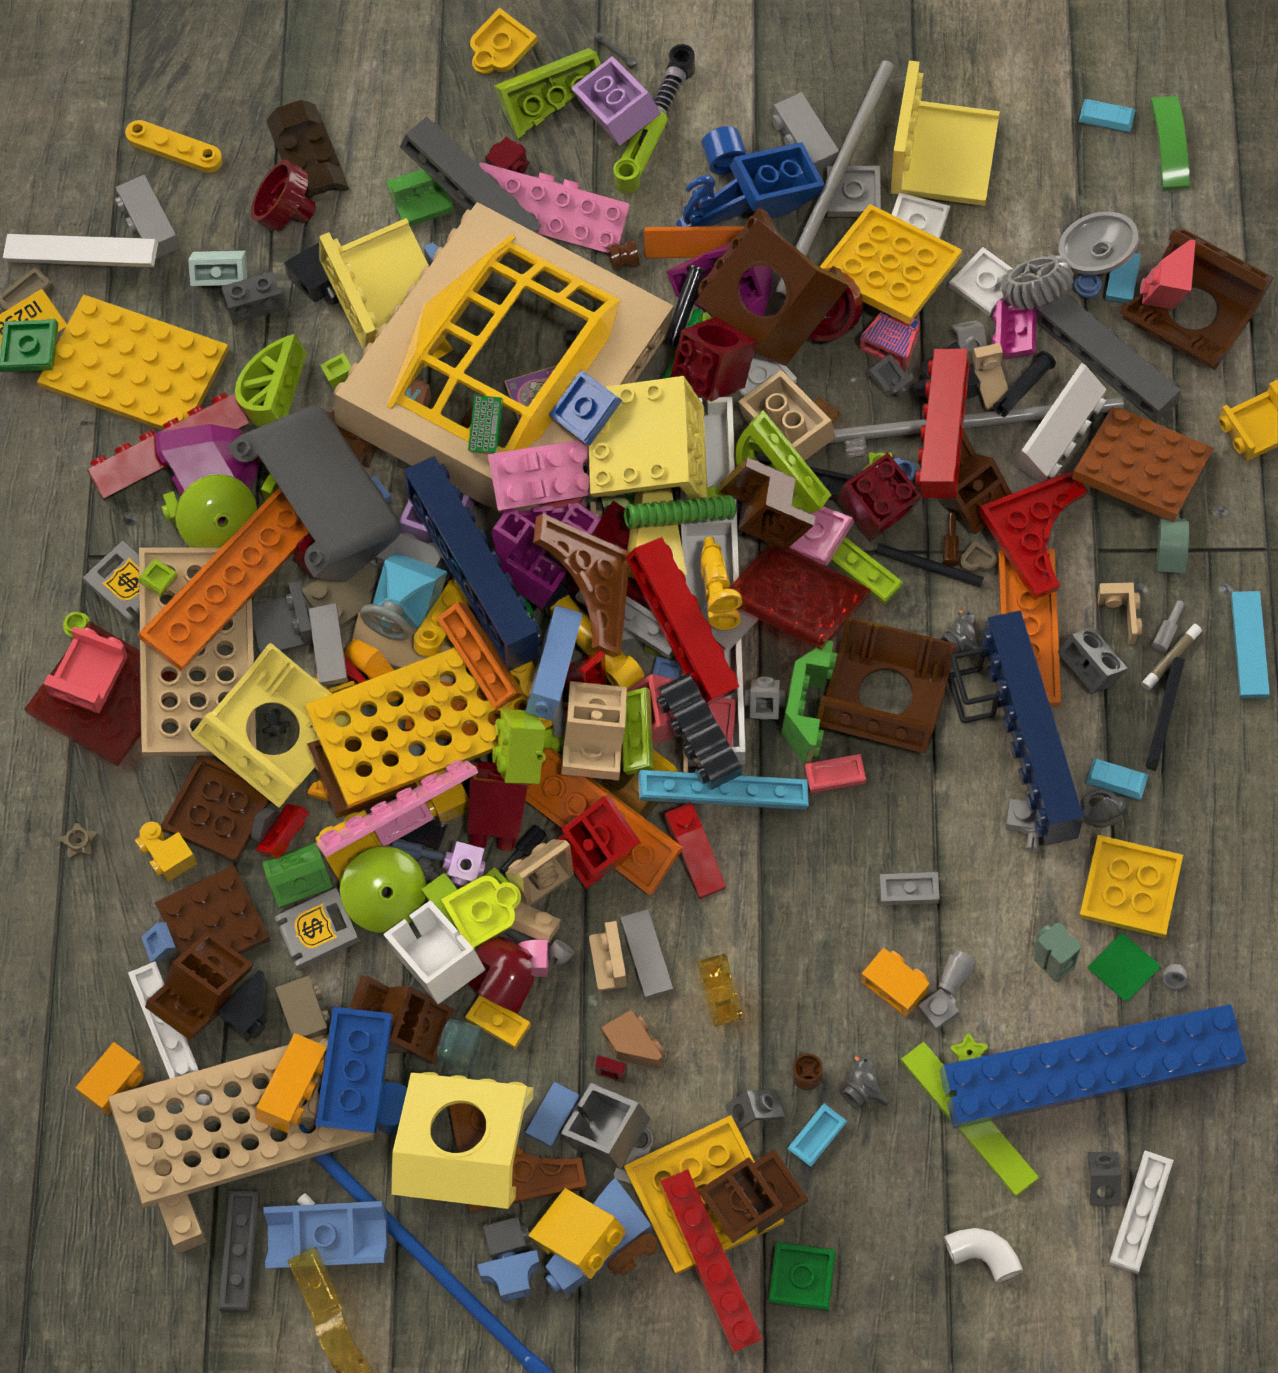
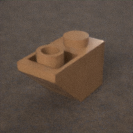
M632 1009L601 1027L602 1036L617 1060L657 1069L663 1066L662 1055L665 1052L657 1039L653 1041L647 1034L649 1030L647 1023L641 1015L636 1017Z

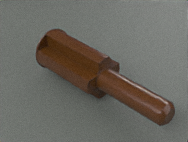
M951 512L948 514L947 535L944 536L942 564L955 567L959 565V536L956 535V514Z

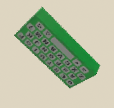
M474 395L469 452L498 453L504 400L502 397Z

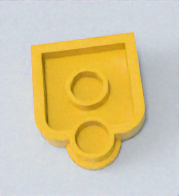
M498 8L471 37L470 45L475 54L472 59L473 68L479 74H489L494 70L497 72H508L538 42V37L501 8Z

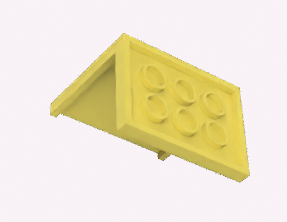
M909 61L894 146L891 194L903 193L920 198L985 206L1000 111L921 101L924 73H919L920 62Z
M407 218L343 246L340 245L337 238L333 240L330 233L319 236V260L364 352L366 346L370 342L373 344L377 339V333L382 324H388L391 320V315L396 305H402L405 301V296L410 286H416L419 282V277L424 267L429 265L409 226Z
M680 376L606 386L608 390L622 399V402L589 446L590 494L593 497L680 486L681 491L686 493L688 499L708 498L704 405L685 377Z

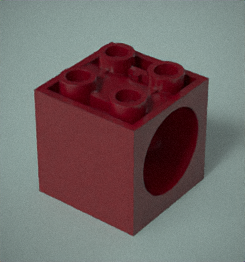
M713 317L684 328L681 331L670 377L684 376L694 392L711 402L719 397L734 393L745 388L757 341L718 317Z
M886 453L846 482L836 500L848 516L853 518L854 523L867 540L871 542L911 513L921 499L922 494L891 455Z

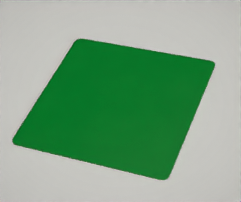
M1120 933L1088 966V969L1127 1002L1161 966L1124 933Z

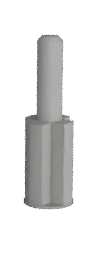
M1176 601L1169 619L1163 621L1151 645L1154 650L1160 653L1168 651L1167 649L1177 630L1176 621L1184 606L1182 601Z

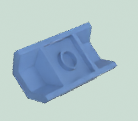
M383 1201L263 1207L268 1225V1253L265 1260V1268L384 1263L386 1261L388 1223Z

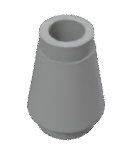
M955 950L953 955L950 954L938 987L944 992L954 995L975 970L973 966L976 960L962 951Z

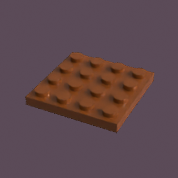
M1112 407L1076 466L1072 479L1175 522L1209 461L1214 448L1127 410Z

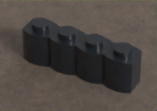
M688 673L659 687V697L656 698L657 704L663 714L667 712L672 719L669 724L676 737L681 736L685 742L682 747L688 760L694 759L699 768L695 770L702 784L707 783L712 790L741 776L742 766L690 674Z

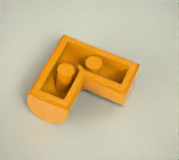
M354 639L346 647L345 655L358 670L366 673L369 679L394 671L380 650L367 643ZM391 695L387 699V702H395L399 700L401 696Z

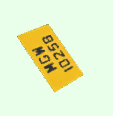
M43 289L38 290L0 314V350L4 321L56 319L58 322V332L67 326Z

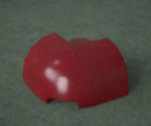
M495 937L489 939L476 951L485 971L472 979L468 985L477 990L479 995L493 1003L519 1013L535 976L531 975L532 963L530 959L533 956L527 949L509 938Z

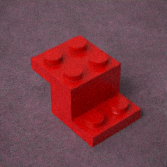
M609 795L603 796L562 828L564 834L557 839L566 840L570 844L573 870L586 889L592 887L633 856L630 851L641 843Z

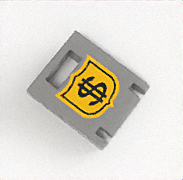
M122 540L83 577L85 584L129 624L135 620L128 612L130 608L138 617L140 616L139 555ZM118 558L121 564L104 579L100 574Z
M337 887L275 916L276 923L281 925L279 930L292 960L303 956L294 961V966L297 970L303 969L361 941L351 918L343 908L340 891ZM337 909L340 910L347 926L338 932L329 912L331 913Z

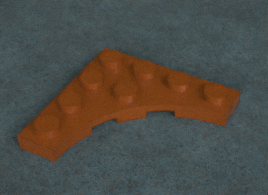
M545 514L537 516L533 543L543 547L555 556L566 567L577 583L590 616L592 649L602 651L613 658L621 655L629 566L625 557L630 552Z
M466 1103L450 1105L449 1109L458 1153H462L474 1148L482 1140L486 1131V1118L473 1105ZM516 1147L512 1173V1186L516 1187V1198L511 1205L560 1195L564 1188L571 1192L588 1189L581 1157L571 1159L539 1158L527 1154L522 1149ZM468 1204L470 1214L497 1208Z

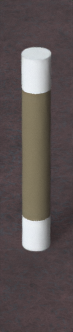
M1193 624L1143 680L1141 685L1146 690H1151L1172 666L1173 659L1175 657L1179 658L1202 632L1201 627Z

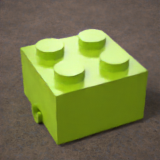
M501 709V717L496 719L495 734L498 736V746L493 747L492 760L493 763H496L497 771L501 773L505 783L540 784L542 762L546 759V755L543 752L546 729L538 716L525 713L526 710Z

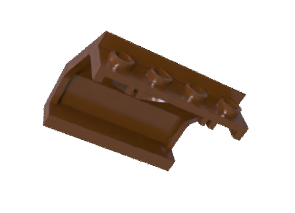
M758 208L754 215L749 217L738 236L731 241L729 248L723 256L716 261L714 268L708 276L701 281L697 289L700 296L696 302L713 317H718L755 339L757 343L754 353L786 366L849 284L841 269L832 266L828 271L808 259L778 233L768 212ZM752 267H769L775 270L785 283V303L780 311L774 315H757L751 312L741 299V279L746 271Z
M1178 227L1172 231L1169 237L1171 241L1162 259L1189 240H1195L1191 288L1201 289L1214 298L1218 306L1216 320L1211 325L1202 329L1184 328L1171 318L1168 309L1142 304L1143 294H1140V291L1132 300L1124 303L1119 313L1124 315L1122 319L1216 370L1257 311L1274 277L1190 231Z
M847 616L832 678L826 696H822L816 718L820 719L819 726L926 754L934 733L952 669L951 656L955 654L957 644ZM884 670L893 671L903 676L908 681L912 690V700L909 706L898 715L863 706L859 697V689L866 677L874 672Z

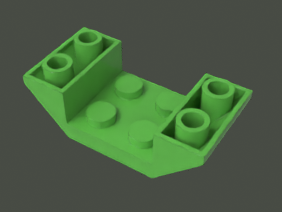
M826 641L796 660L790 681L781 735L804 765L811 763L812 757L818 758L824 730L819 729L820 719L803 716L806 691L808 686L823 689L826 679L831 680L837 653L832 652L833 641Z

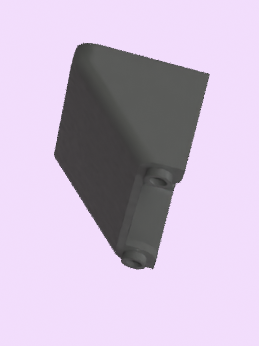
M314 405L307 406L242 434L228 445L235 458L239 461L251 462L258 456L260 457L306 526L315 542L306 550L304 558L305 564L314 578L347 582L400 535L401 524L399 519L324 408Z

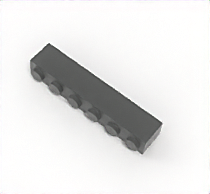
M426 116L405 134L400 148L465 210H471L478 202L538 233L542 225L536 217L528 213L514 196L509 195L495 178L490 177L476 160L471 159L457 142L451 140L442 131L437 123L432 122Z
M1062 295L1059 300H1053L1050 304H1044L1038 309L1037 324L1154 423H1157L1178 403L1181 390L1176 382L1170 378L1167 379L1152 362H1147L1139 356L1133 346L1126 345L1118 338L1114 330L1106 328L1092 312L1086 311L1078 305L1077 300L1073 296Z

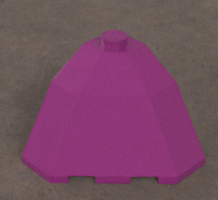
M731 242L709 250L666 271L675 295L679 298L689 270L687 268L688 264L708 271L707 274L703 275V280L714 268L716 261L729 248ZM755 266L743 275L740 282V296L744 305L751 312L763 316L772 292V269L766 266ZM698 292L694 305H696L698 309H702L704 312H707L702 306H700L696 302V300L700 296Z
M207 424L159 431L155 434L157 455L162 463H166L172 468L175 473L172 480L181 495L196 480L213 474L235 477L243 482L251 491L261 464L259 456L251 462L239 461L229 449L228 445L240 435L245 434L242 430ZM220 517L217 523H224L225 517Z
M578 503L567 504L566 507L553 508L552 506L532 507L531 510L526 511L506 509L492 530L502 572H507L510 575L514 588L521 596L541 609L546 605L568 570L550 552L533 543L536 517L545 514L591 535L601 518Z

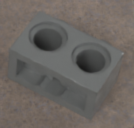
M273 271L222 286L233 324L284 310Z
M1093 627L1072 634L1058 651L1059 655L1092 694L1114 686L1128 669Z

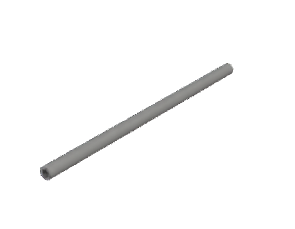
M889 61L881 62L796 245V248L805 256L811 247L894 66ZM781 277L774 295L779 299L785 300L786 286Z
M1123 398L1105 399L1107 401L1099 413H1107L1112 407L1124 409ZM1052 405L1012 409L1006 417L1001 416L1004 410L1000 415L995 411L967 414L964 418L963 429L1043 420ZM926 420L834 429L836 438L828 444L920 434L921 426L926 425Z

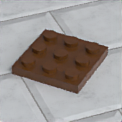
M379 729L374 731L371 736L375 741L382 742L387 739L388 734L384 730ZM316 740L307 743L308 751L336 818L373 807L383 801L394 800L397 798L396 794L408 787H411L412 790L417 787L416 782L348 808L320 741ZM349 740L345 744V748L350 752H356L362 746L357 740ZM389 754L382 761L386 766L393 767L398 764L399 759L395 755ZM360 765L357 767L356 773L361 777H367L372 773V769L368 765Z
M199 755L164 818L161 829L170 835L179 832L184 841L237 864L251 839L250 835L255 815L268 807L271 801L230 767Z
M234 865L155 902L164 922L168 926L180 955L207 931L240 955L271 941Z

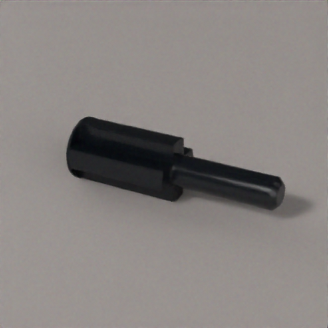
M535 824L515 845L517 850L500 868L501 873L506 875L508 867L514 861L521 859L523 856L528 857L531 854L532 850L547 836L543 829Z

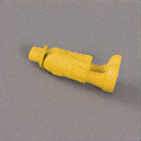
M709 536L703 541L700 569L701 577L705 584V598L708 601L707 617L709 623L714 628L730 630L737 627L741 622L740 614L736 609L741 606L742 598L738 591L728 589L730 581L721 546L715 543L713 537Z

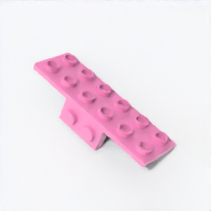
M479 163L480 167L490 177L495 178L509 195L514 196L528 213L536 217L542 225L538 234L609 253V244L617 243L620 245L630 207L629 203L587 192L579 188L580 183L564 179L563 184L554 182L555 176L545 173H539L538 177L529 176L486 163Z
M461 759L456 760L446 766L447 771L437 776L434 773L422 779V785L412 790L411 787H408L398 792L395 800L389 803L383 801L376 804L370 809L371 813L362 818L360 815L355 816L345 822L346 827L336 832L335 829L324 833L320 836L321 841L317 842L316 845L322 854L327 857L375 831L382 846H386L433 820L434 818L425 802L477 774V768L467 760L463 762Z

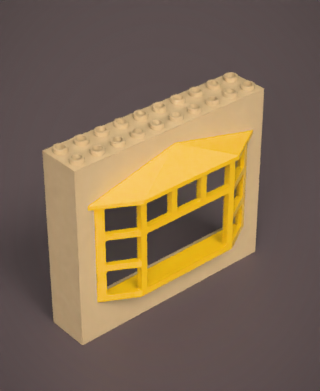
M477 202L471 210H466L461 219L460 226L457 229H452L444 248H438L430 267H424L416 286H410L402 305H396L388 324H382L377 333V339L373 344L370 342L366 346L360 362H355L351 366L346 381L344 383L340 382L337 385L333 394L335 397L333 407L335 412L334 423L412 466L435 456L440 465L444 464L446 466L452 486L457 485L461 493L503 515L505 510L498 511L488 459L489 454L469 452L471 425L469 428H465L441 414L456 384L461 383L483 396L502 397L504 399V407L522 416L506 447L498 446V453L581 440L549 416V413L580 370L586 372L604 387L636 383L666 337L674 306ZM504 255H507L530 267V269L524 274H520L499 262ZM493 271L516 283L501 305L477 294ZM541 273L566 287L560 293H556L532 279ZM525 288L588 321L527 407L464 374ZM574 292H577L602 306L595 312H591L567 298ZM470 302L494 314L479 336H475L454 325ZM448 333L472 345L456 368L432 356ZM425 365L449 377L433 409H429L406 396V391ZM543 504L523 506L512 509H517V511L531 510L532 507H540Z

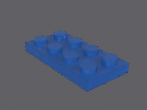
M333 1007L315 1124L317 1127L376 1134L393 1021L391 1013Z

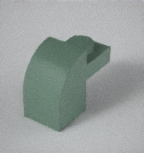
M1178 516L1175 522L1158 517L1157 571L1186 573L1189 521Z

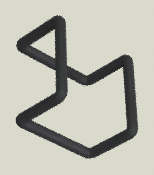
M984 648L963 651L951 656L954 672L950 673L948 680L962 723L992 718L997 713L999 695L990 694L968 699L961 677L980 672L983 669L986 653ZM979 654L977 667L959 670L956 659ZM954 677H956L964 704L971 705L993 700L991 712L965 718Z

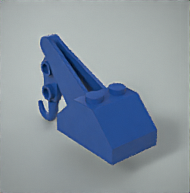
M803 142L734 157L730 164L735 179L715 194L713 189L715 180L710 175L700 176L688 184L686 187L687 192H690L700 184H703V186L696 188L692 192V197L684 207L683 217L677 220L676 225L677 227L712 226L752 210L756 212L758 208L767 211L770 218L787 215L819 195L825 185Z

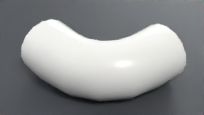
M971 1228L944 1236L947 1250L954 1264L972 1258L982 1259L990 1267L995 1282L1011 1279L1024 1271L1018 1256L1009 1243L993 1231Z

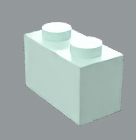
M246 251L193 252L188 260L190 286L227 285L245 280L248 277Z

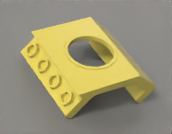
M269 643L219 705L202 719L191 736L280 808L315 768L307 743L319 739L305 709V704L332 693L273 644ZM265 704H278L286 707L294 714L299 725V736L296 744L289 751L279 755H268L253 747L247 737L246 723L248 717L256 708ZM339 715L335 718L334 722L339 727H345L349 725L351 720L346 715Z
M433 1072L411 1073L393 1148L391 1195L509 1209L516 1198V1187L512 1186V1173L524 1111L533 1100L534 1087H527L520 1082L499 1083L493 1079L473 1080L460 1075L446 1077L438 1076L437 1073ZM457 1103L475 1106L486 1118V1131L482 1140L474 1148L462 1153H450L440 1149L431 1137V1126L437 1114L444 1108Z

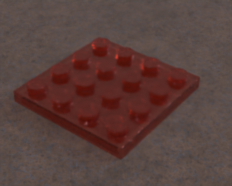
M771 543L728 588L734 589L741 594L742 604L738 609H742L756 616L761 621L768 622L783 632L791 634L820 650L825 648L828 641H831L845 625L846 620L852 617L866 601L871 590L791 548L785 550Z
M89 621L85 627L98 633V636L106 639L114 637L120 640L128 654V658L100 713L98 714L49 695L44 684H42L24 710L28 715L118 767L141 735L140 650ZM63 656V657L61 658V660L58 662V664H57L56 667L53 669V671L50 673V675H52V676L55 675V673H56V671H57V669H58L60 663L62 662L64 656ZM166 671L161 677L163 680L171 682L177 678V675L172 671ZM165 697V698L161 701L162 704H164V702L166 701V699H167L168 697Z

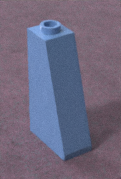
M555 605L541 644L525 713L553 721L561 699L583 613Z
M616 1178L608 1184L594 1202V1205L614 1216L624 1227L626 1234L595 1275L652 1233V1225ZM554 1255L546 1265L548 1274L545 1278L555 1293L560 1290L565 1297L589 1280L577 1267L557 1255Z

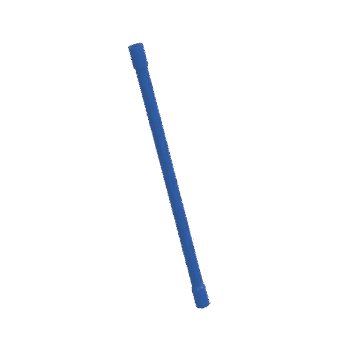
M303 1125L299 1126L303 1133H310ZM330 1153L313 1157L357 1202L377 1201ZM386 1210L388 1233L522 1364V1367L528 1373H554Z

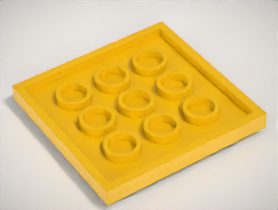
M869 204L820 267L827 269L835 266L841 269L858 285L863 302L910 324L960 259L962 249Z
M732 1115L624 1165V1170L675 1275L693 1268L694 1265L658 1184L661 1180L688 1169L697 1190H699L748 1157L754 1163L755 1161ZM702 1199L724 1252L784 1224V1219L782 1218L761 1233L757 1234L755 1229L732 1243Z

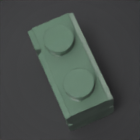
M1055 923L1052 927L1046 925L1036 935L1038 941L1034 944L1036 949L1034 961L1042 969H1047L1046 973L1054 982H1059L1076 967L1081 949V944L1073 935H1068L1069 931L1061 923Z

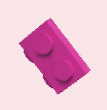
M1003 300L997 301L996 311L993 313L996 325L993 344H1001L1004 359L1036 354L1037 307L1020 310L1019 308L1014 309L1012 306H1007Z

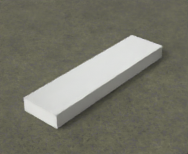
M1144 1151L1109 1265L1135 1274L1139 1273L1174 1160Z

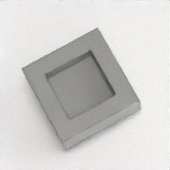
M942 989L918 1005V1010L935 1031L959 1015L958 1008Z

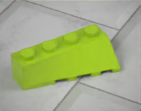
M587 48L494 85L501 108L517 139L526 134L525 132L544 121V118L555 110L561 109L566 105L565 103L576 96L571 88L601 65L597 52Z

